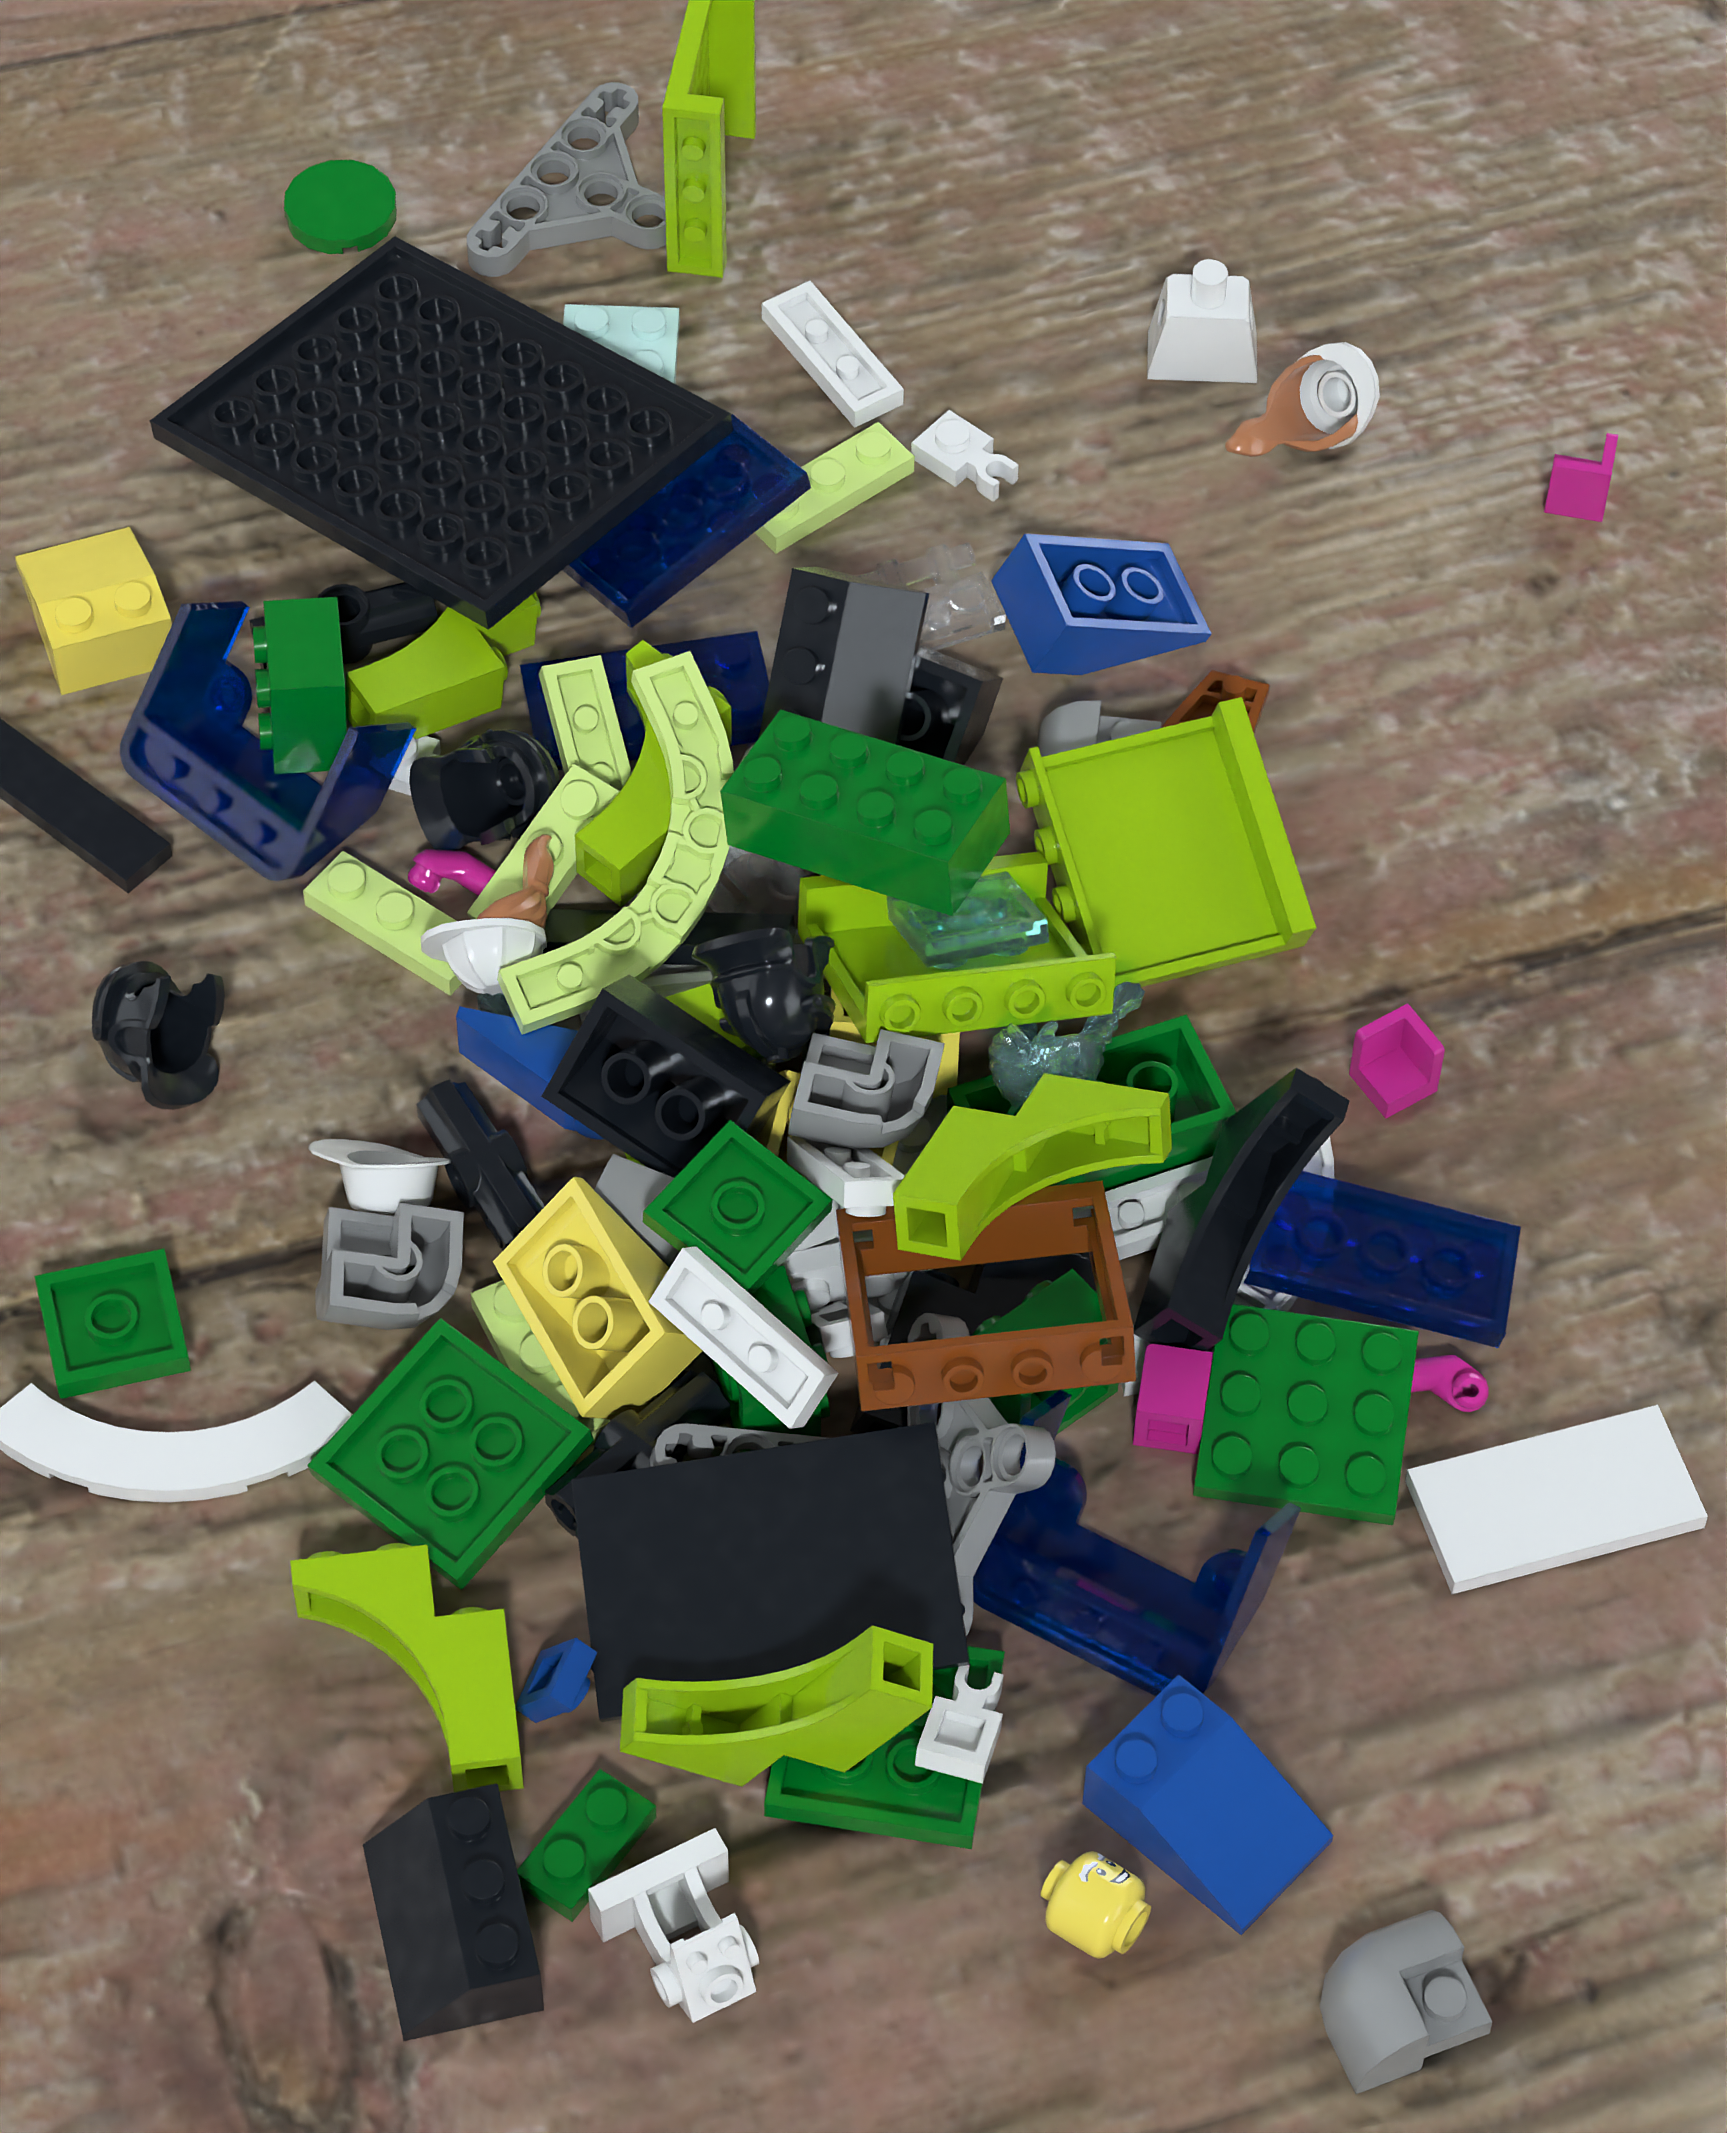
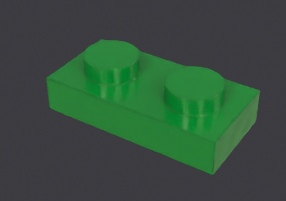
M599 1769L517 1869L521 1888L573 1922L589 1902L588 1889L608 1879L657 1818L656 1805L602 1769Z

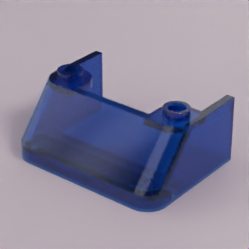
M242 601L181 604L121 739L120 757L123 767L138 783L266 879L282 881L299 878L376 814L417 728L408 722L349 727L323 786L306 773L274 774L273 750H260V739L242 727L252 703V690L249 680L238 667L227 660L250 607Z
M1058 1390L1024 1414L1019 1424L1042 1427L1050 1432L1053 1440H1055L1072 1395ZM1024 1442V1445H1023V1447H1022L1021 1455H1020V1468H1021V1470H1022L1023 1464H1024V1462H1025V1455H1026L1025 1442ZM1055 1457L1052 1474L1045 1485L1038 1489L1015 1495L973 1576V1602L988 1612L1154 1696H1157L1178 1674L1204 1694L1213 1685L1264 1600L1301 1508L1290 1502L1287 1503L1255 1531L1247 1552L1239 1549L1218 1551L1203 1564L1196 1582H1193L1079 1525L1078 1523L1087 1501L1085 1482L1073 1466Z

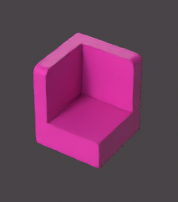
M1606 434L1601 461L1559 454L1554 455L1544 513L1597 522L1603 521L1618 434Z
M1407 1003L1357 1030L1354 1038L1349 1075L1386 1119L1438 1091L1445 1049L1443 1044Z
M1149 1344L1146 1347L1136 1410L1133 1445L1199 1455L1213 1352L1158 1344Z

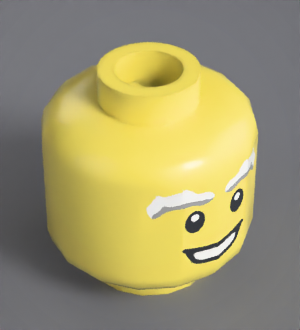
M1094 1851L1082 1854L1072 1864L1064 1860L1059 1861L1049 1873L1041 1890V1897L1049 1901L1045 1916L1047 1928L1097 1959L1104 1958L1115 1950L1121 1954L1126 1953L1139 1937L1151 1912V1906L1144 1902V1882L1134 1874Z

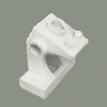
M716 1828L588 1889L590 1920L603 1942L608 1941L635 1927L656 1964L655 1967L650 1969L661 1999L668 2008L679 2003L692 2023L757 1992L751 1967L759 1964V1957L749 1934L742 1925H739L735 1913L721 1920L707 1895V1892L729 1882L728 1849ZM699 1926L702 1932L685 1941L682 1938L672 1944L668 1942V1940Z

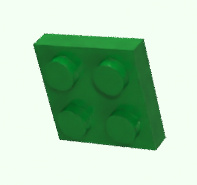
M730 1120L644 1209L642 1222L679 1252L682 1248H699L750 1295H753L831 1212L833 1199Z
M165 1248L34 1276L60 1399L191 1371Z

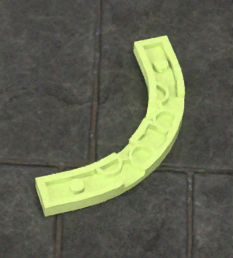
M690 651L633 671L631 683L656 734L669 776L671 796L670 823L661 854L647 879L646 885L628 907L624 906L601 927L558 949L498 971L497 981L522 1035L590 1010L602 988L627 975H631L641 982L660 967L686 940L703 916L716 891L729 851L720 791L734 773V766L724 725Z

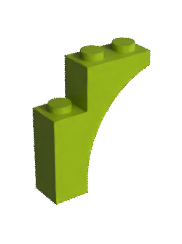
M536 592L489 630L447 607L438 620L423 635L408 646L384 659L347 672L345 689L346 718L373 755L381 752V749L409 736L416 740L500 709L502 706L503 685L508 677V669L503 656L534 646L537 618L541 615V606Z
M644 640L640 641L626 653L627 693L637 707L645 730V739L639 759L632 774L618 795L597 817L575 834L576 873L620 907L639 893L646 885L647 879L661 854L670 823L671 796L664 755L631 683L634 670L673 656L667 653L661 654ZM708 686L707 688L717 707L730 746L732 744L731 705H729L727 699L720 691Z
M1044 1073L1016 1116L953 1106L893 1193L898 1250L961 1261L979 1234L996 1217L1015 1203L1049 1185L1107 1168L1164 1163L1172 1150L1169 1093Z
M391 1543L383 1545L375 1551L342 1554L336 1551H322L312 1554L305 1559L290 1560L292 1586L297 1616L299 1618L323 1622L344 1629L368 1641L395 1661L419 1687L429 1702L444 1736L450 1761L453 1792L495 1783L498 1784L499 1791L523 1789L504 1609L486 1610L480 1607H466L453 1612L451 1615L435 1617L428 1545L410 1546L404 1543Z
M872 1625L858 1637L824 1657L775 1673L733 1680L698 1682L636 1678L623 1689L620 1752L741 1787L783 1755L845 1773L932 1708L933 1644Z

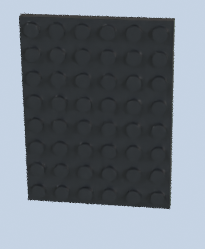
M396 236L150 420L154 439L488 630L733 432L731 413Z

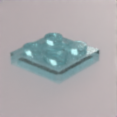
M1007 871L980 876L954 916L887 896L889 920L927 968H957L964 965L971 958L991 954L1015 956L1024 953L1030 946L1049 943L1048 919Z

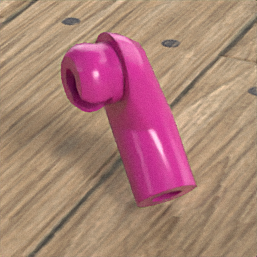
M425 849L413 858L416 863L408 872V881L420 890L431 894L439 889L442 878L457 882L479 896L496 870L464 851Z
M1442 1355L1415 1359L1411 1393L1431 1391L1453 1408L1462 1412L1478 1410L1485 1404L1489 1394L1486 1379L1456 1355Z

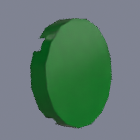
M329 160L310 166L293 178L285 191V218L288 221V228L292 236L309 249L326 254H343V248L357 246L359 252L373 247L388 236L396 222V191L388 176L372 165L355 160Z

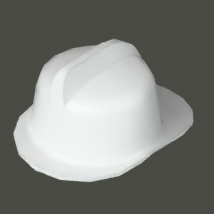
M325 1139L314 1141L309 1145V1150L312 1154L339 1163L347 1200L351 1208L361 1212L394 1216L399 1203L429 1206L434 1195L438 1165L451 1163V1159L423 1157L388 1145L360 1140Z

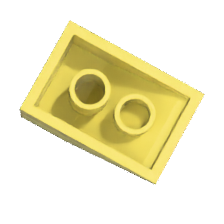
M130 527L15 556L16 565L61 695L178 665L171 617L156 576Z
M573 1177L493 1261L581 1417L613 1419L629 1409L635 1410L638 1413L641 1412L703 1351L648 1302L666 1275L669 1267L583 1178Z

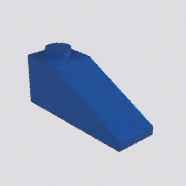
M459 1006L456 1022L460 1054L564 1129L577 1131L579 1134L590 1139H604L541 1097L578 1030L548 1025L522 1035L514 1017Z

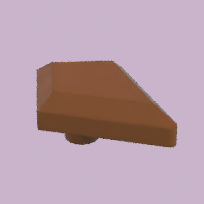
M1211 670L1164 722L1162 728L1212 716L1219 702L1242 697L1253 733L1255 734L1269 694L1270 685L1242 678L1238 675Z

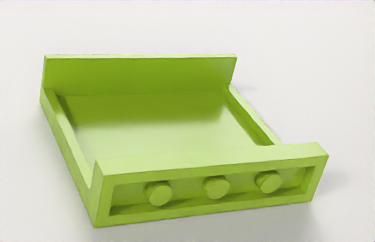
M755 0L688 1L663 105L667 265L669 272L724 278L727 265L725 136L755 139L756 136Z
M1242 697L1219 702L1212 716L1041 757L1038 746L1029 748L1021 766V771L1016 773V784L1022 805L1026 809L1033 808L1039 829L1034 831L1036 852L1040 851L1047 860L1048 865H1051L1057 887L1052 889L1054 910L1065 924L1069 923L1072 935L1087 955L1114 953L1116 955L1114 994L1305 946L1317 927Z
M1040 851L994 856L954 916H949L824 875L800 878L798 935L803 943L807 937L828 936L834 940L835 946L830 948L829 963L824 968L823 975L865 1043L877 1042L880 1029L914 1037L1113 1014L1117 957L1114 953L1087 955L1046 898L1048 862Z

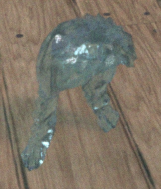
M1128 981L1117 985L1114 988L1113 1014L1088 1017L1083 1030L1079 1034L1055 1036L1058 1023L1053 1020L1045 1024L1038 1034L1036 1023L1023 1025L1010 1023L1009 1026L1003 1027L998 1034L993 1036L992 1044L988 1046L989 1069L992 1073L993 1085L999 1088L1001 1097L1008 1099L1013 1107H1022L1044 1073L1097 1081L1101 1067L1105 1064L1103 1053L1105 1052L1106 1044L1112 1043L1113 1031L1118 1029L1119 1019L1126 1017V1013L1141 1006L1145 991L1139 983Z

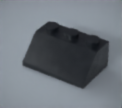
M816 566L792 568L758 739L781 709L899 745L930 593Z
M919 645L899 746L965 765L984 735L1003 677Z
M627 975L602 988L541 1097L644 1166L675 1178L730 1120L756 1140L791 1081L631 975Z
M497 1783L427 1798L363 1844L403 2041L544 2011L541 1973Z

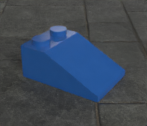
M1024 534L991 580L1032 673L1084 675L1203 643L1212 634L1169 543Z
M1179 1674L1086 1766L1082 1804L1240 1935L1268 1909L1333 1840V1834L1235 1720Z

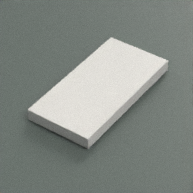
M1658 1405L1407 1470L1405 1480L1451 1594L1705 1528L1708 1517Z

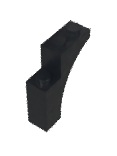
M1296 1067L1223 1122L1205 1183L1169 1209L1134 1324V1334L1150 1344L1207 1351L1223 1339L1239 1286L1266 1228L1300 1173L1329 1136L1344 1121L1350 1100L1324 1085L1319 1079L1306 1074Z
M1089 1252L976 1264L967 1290L960 1288L958 1281L945 1273L933 1270L923 1272L912 1271L897 1291L886 1324L888 1337L882 1338L879 1346L908 1343V1336L912 1325L924 1313L958 1317L965 1322L969 1335L972 1336L974 1331L990 1317L998 1315L1002 1318L1021 1305L1026 1295L1036 1285L1045 1280L1054 1282L1071 1269H1074L1097 1293ZM891 1362L877 1363V1368H892ZM859 1402L850 1431L860 1434L908 1426L907 1406L861 1411Z

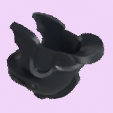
M487 729L481 735L482 739L479 735H476L449 754L425 756L413 761L409 776L411 797L420 826L434 849L457 851L472 842L480 841L481 845H486L494 841H511V835L513 838H521L560 783L558 768L554 760L538 740L518 730L493 731L492 729Z
M765 928L720 937L701 943L694 948L691 955L692 959L705 964L712 974L710 985L713 990L715 1005L717 1008L722 1009L725 1016L719 1020L720 1027L724 1032L739 1037L742 1042L755 1049L766 1058V1063L787 1062L802 1053V1046L811 1041L812 1034H824L830 1029L834 1021L833 1013L836 1003L832 998L824 995L823 970L829 963L830 948L835 946L834 940L830 937H807L804 944H793L792 935L788 930Z
M138 961L122 965L110 971L98 986L92 1009L93 1037L98 1041L106 1060L116 1073L129 1081L141 1082V1089L145 1100L152 1106L169 1110L186 1108L205 1099L216 1087L219 1068L215 1058L208 1054L212 1026L220 1023L224 1010L225 992L223 979L221 976L208 973L202 982L193 984L191 992L185 996L172 981L168 972L161 966L149 961Z

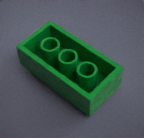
M781 709L720 791L727 844L729 846L949 916L955 915L1010 834L1006 778Z
M1187 1014L948 1088L947 1114L953 1106L1013 1116L1017 1115L1044 1073L1169 1093L1172 1150L1164 1163L1107 1168L1049 1185L1056 1186L1103 1181L1105 1192L1213 1157L1223 1122L1236 1113Z

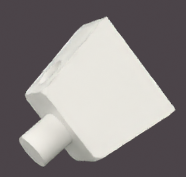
M1213 259L1198 262L1193 268V275L1172 274L1166 277L1148 330L1147 379L1257 383V332L1249 280L1243 276H1228L1226 266Z

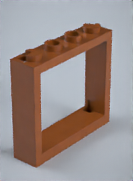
M1103 1181L1047 1186L1025 1197L996 1217L979 1234L961 1261L898 1250L894 1206H887L886 1214L877 1217L853 1216L846 1213V1208L836 1209L840 1260L861 1411L1136 1381L1134 1328ZM1093 1206L1091 1217L1073 1219V1208ZM872 1230L873 1241L854 1242L853 1232ZM1089 1252L1102 1322L874 1346L864 1276ZM1106 1338L1107 1344L1100 1345L1099 1339ZM891 1362L892 1368L878 1369L877 1363Z

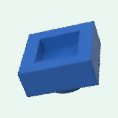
M578 1638L540 1651L515 1709L535 1723L573 1711L582 1702L589 1690L590 1678L587 1675L598 1652Z

